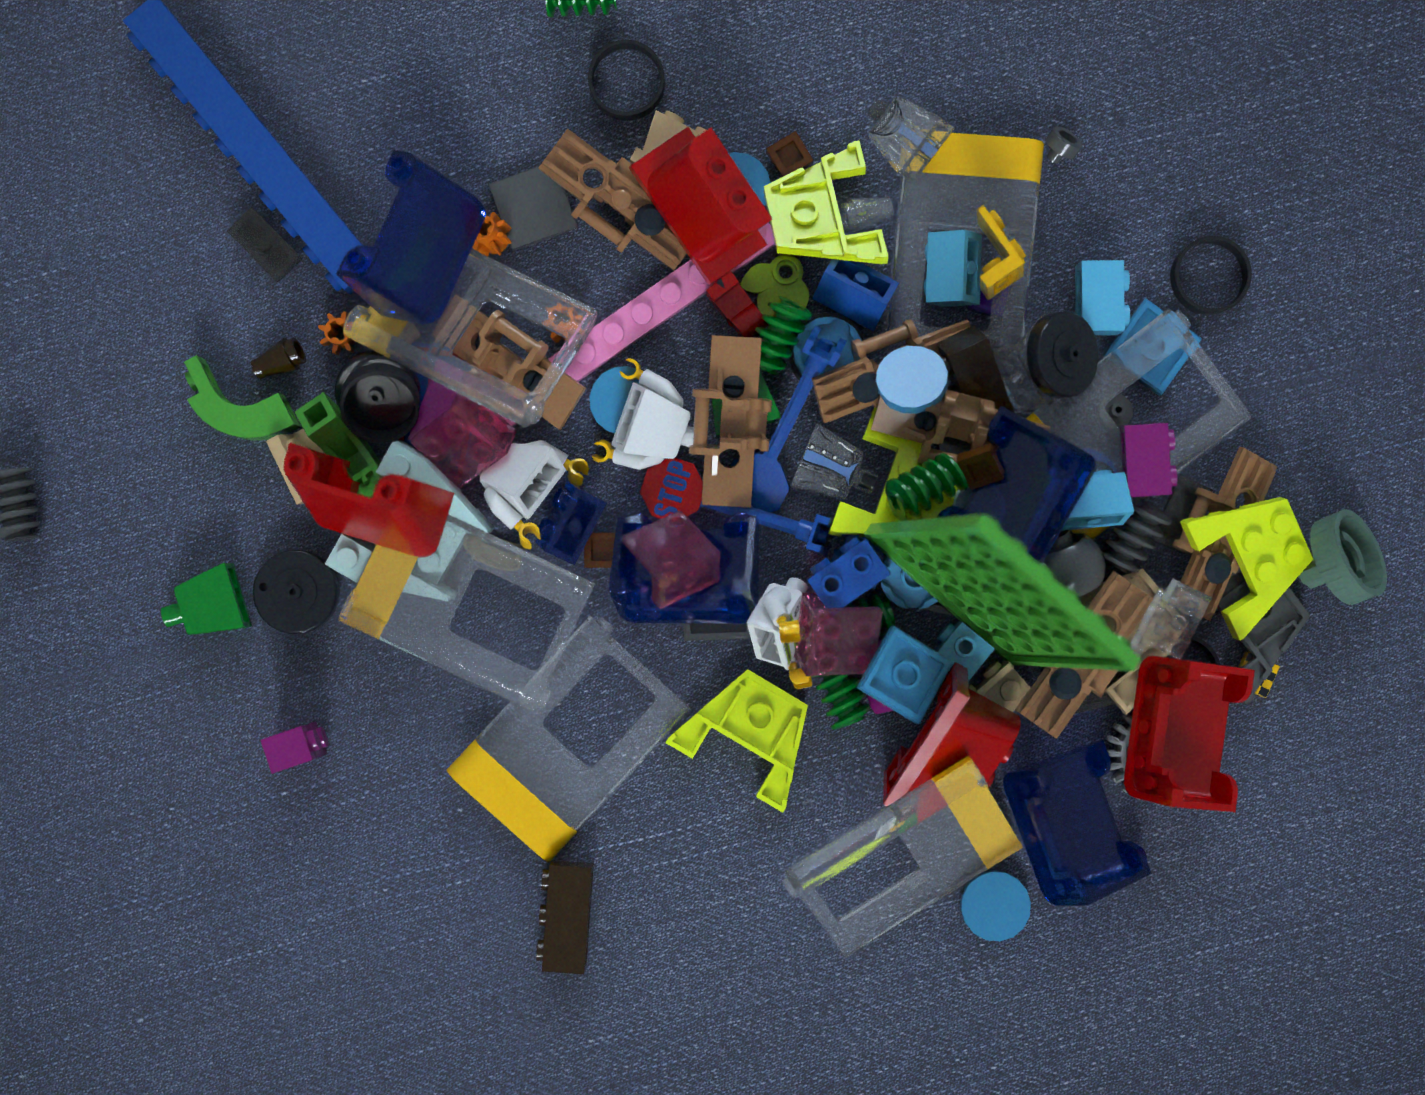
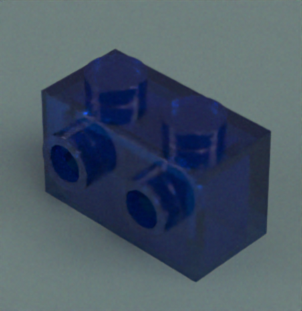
M567 480L565 486L559 487L553 497L552 505L554 507L548 519L543 518L538 526L541 540L537 538L536 543L545 552L575 565L607 502L598 495Z

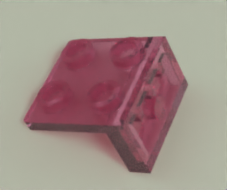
M467 383L457 391L450 408L415 434L411 439V444L458 488H461L508 453L517 431Z
M682 511L675 512L623 536V544L652 575V601L659 609L719 582L720 551Z
M802 593L799 613L801 641L796 642L794 657L805 675L864 674L878 648L882 619L881 609L879 607L826 608L816 593Z

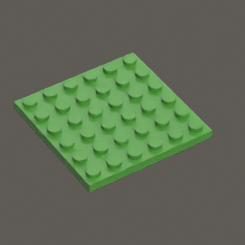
M976 514L870 524L864 533V536L931 596L937 599L958 620L966 624L995 648L994 652L1003 660L1010 661L1012 665L1134 671L1141 660L1130 649L1131 644L1127 639L1114 634L1105 626L1106 621L1102 616L1084 607L1079 602L1080 597L1077 593L1060 585L1053 578L1054 573L1045 565L1035 562L1027 554V548L1019 541L1009 538L1000 530V523L990 515Z

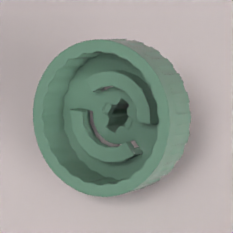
M1343 509L1314 522L1310 532L1313 560L1299 575L1302 583L1307 585L1309 589L1326 584L1334 596L1347 605H1355L1381 595L1387 585L1386 565L1375 536L1362 518L1351 510Z

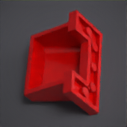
M686 127L630 165V171L708 285L768 245L758 229L773 219L711 127L697 137L694 136L689 127Z
M955 662L937 691V706L909 749L901 745L884 772L883 805L896 811L908 792L946 802L932 778L968 755L971 757V761L989 789L995 778L994 771L1000 762L1005 764L1013 752V743L1021 726L1020 716L969 689L967 668Z

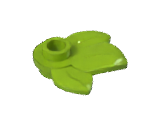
M789 254L777 256L770 264L759 263L748 270L741 281L743 290L758 294L757 308L762 315H774L775 312L768 306V303H780L781 299L778 296L786 297L805 308L809 301V289L802 281V264L795 256ZM782 267H789L792 270V276L782 278L779 270Z

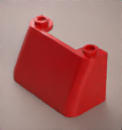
M289 443L283 465L285 475L318 525L416 557L425 558L431 556L436 551L452 504L454 492L401 475L388 474L378 481L372 498L357 494L360 483L351 479L347 473V468H349L351 461Z
M1161 656L1146 657L1140 665L1124 774V785L1127 793L1134 798L1169 807L1236 812L1238 787L1231 775L1220 772L1229 702L1243 703L1248 699L1253 688L1255 670Z

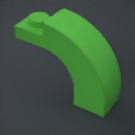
M196 355L184 361L188 372L185 373L186 380L194 392L199 391L198 394L187 400L196 414L218 431L246 440H269L276 435L288 434L301 427L285 395L276 393L253 405H235L222 393L205 359Z
M322 392L296 410L295 414L307 436L325 454L351 461L349 468H347V473L351 479L360 483L357 494L372 498L378 481L383 477L376 473L381 462L367 441L357 437L346 427L338 405Z

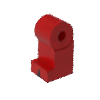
M732 271L706 289V296L740 337H754L758 334L755 331L756 327L766 328L768 326L761 318V312L743 290Z

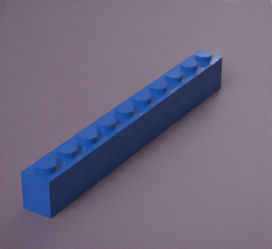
M147 0L122 20L131 30L126 34L129 40L140 52L146 49L153 58L148 62L161 78L166 75L169 76L174 83L170 88L171 91L184 105L187 102L192 104L196 109V112L192 114L194 119L205 131L211 128L219 137L214 141L217 147L227 158L233 155L241 165L236 168L249 185L254 181L262 190L258 195L259 198L271 211L276 208L284 216V219L280 221L282 226L293 238L299 235L307 245L302 250L315 265L321 261L329 271L324 275L337 292L343 288L348 294L352 295L382 270L377 261L161 0Z

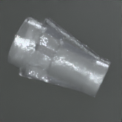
M888 196L882 198H848L846 203H841L839 206L843 228L845 231L853 230L856 233L885 218L892 217L893 205L891 199Z

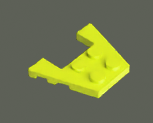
M860 141L848 144L847 149L835 155L830 153L822 157L821 162L805 170L801 167L764 186L767 211L773 219L770 221L777 253L888 264V252L882 229L845 235L832 180L864 175L866 173V164Z
M874 407L862 439L896 452L886 480L887 482L892 478L898 479L899 474L903 472L910 473L911 468L917 465L922 466V464L918 463L922 443L871 430L877 409ZM885 486L875 514L840 501L828 534L833 536L847 534L865 537L864 533L870 524L899 521L889 506ZM942 492L943 503L938 505L930 498L931 509L925 511L918 504L919 516L913 517L906 510L907 521L948 517L955 497L949 498Z
M1282 497L1242 505L1234 510L1216 511L1208 513L1207 516L1199 518L1190 517L1180 521L1191 548L1197 551H1201L1223 536H1226L1250 590V594L1221 611L1232 638L1239 641L1248 635L1313 560L1288 499Z
M746 669L671 734L665 743L693 759L711 728L729 737L774 764L758 790L756 797L783 813L787 805L808 704L751 670Z

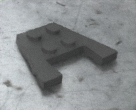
M1238 569L1236 574H1231L1217 607L1220 613L1225 608L1250 594L1241 570ZM1290 587L1248 635L1241 640L1246 649L1253 655V659L1239 668L1255 670L1253 688L1248 699L1242 703L1244 705L1252 701L1256 690L1263 680L1266 681L1273 671L1272 667L1281 654L1286 652L1310 617V614ZM1178 588L1164 592L1171 602ZM1172 603L1184 618L1192 614V612Z

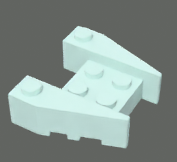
M403 440L393 441L376 473L381 476L388 474L401 475L455 493L436 551L431 556L425 558L418 557L402 592L449 601L456 597L458 591L442 583L463 546L466 532L473 528L481 534L487 535L495 527L478 508L476 509L461 492L462 490L446 476L432 457ZM341 534L325 565L359 583L377 545Z

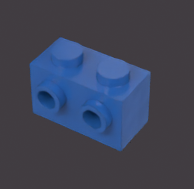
M832 259L824 271L812 299L874 332L899 282L861 262Z
M857 537L853 538L839 548L842 553L840 557L832 562L826 557L810 568L813 575L807 581L831 615L891 575V571L867 538L861 542Z

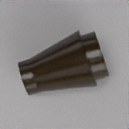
M283 338L258 358L251 360V367L257 378L263 379L267 376L299 370L301 365L306 363V355L296 338Z

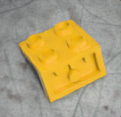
M982 205L977 209L978 225L1001 256V258L997 257L982 268L984 273L979 276L980 290L987 300H990L1023 277L1025 264L1023 258L1026 255L1015 239L1009 241L1006 238L1003 230L1005 225L994 209L988 212L985 206Z

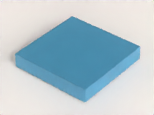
M1145 298L1130 317L1129 325L1125 326V331L1117 335L1103 356L1160 396L1202 338Z
M890 626L856 688L913 723L920 724L953 662L896 626Z

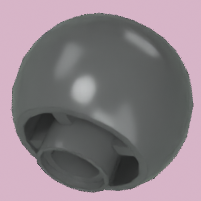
M1070 530L1051 532L1040 539L1041 544L1030 552L1029 556L1035 562L1045 565L1054 573L1053 578L1060 585L1073 590L1079 597L1095 590L1103 582L1105 576L1104 555L1099 545L1085 533H1071Z

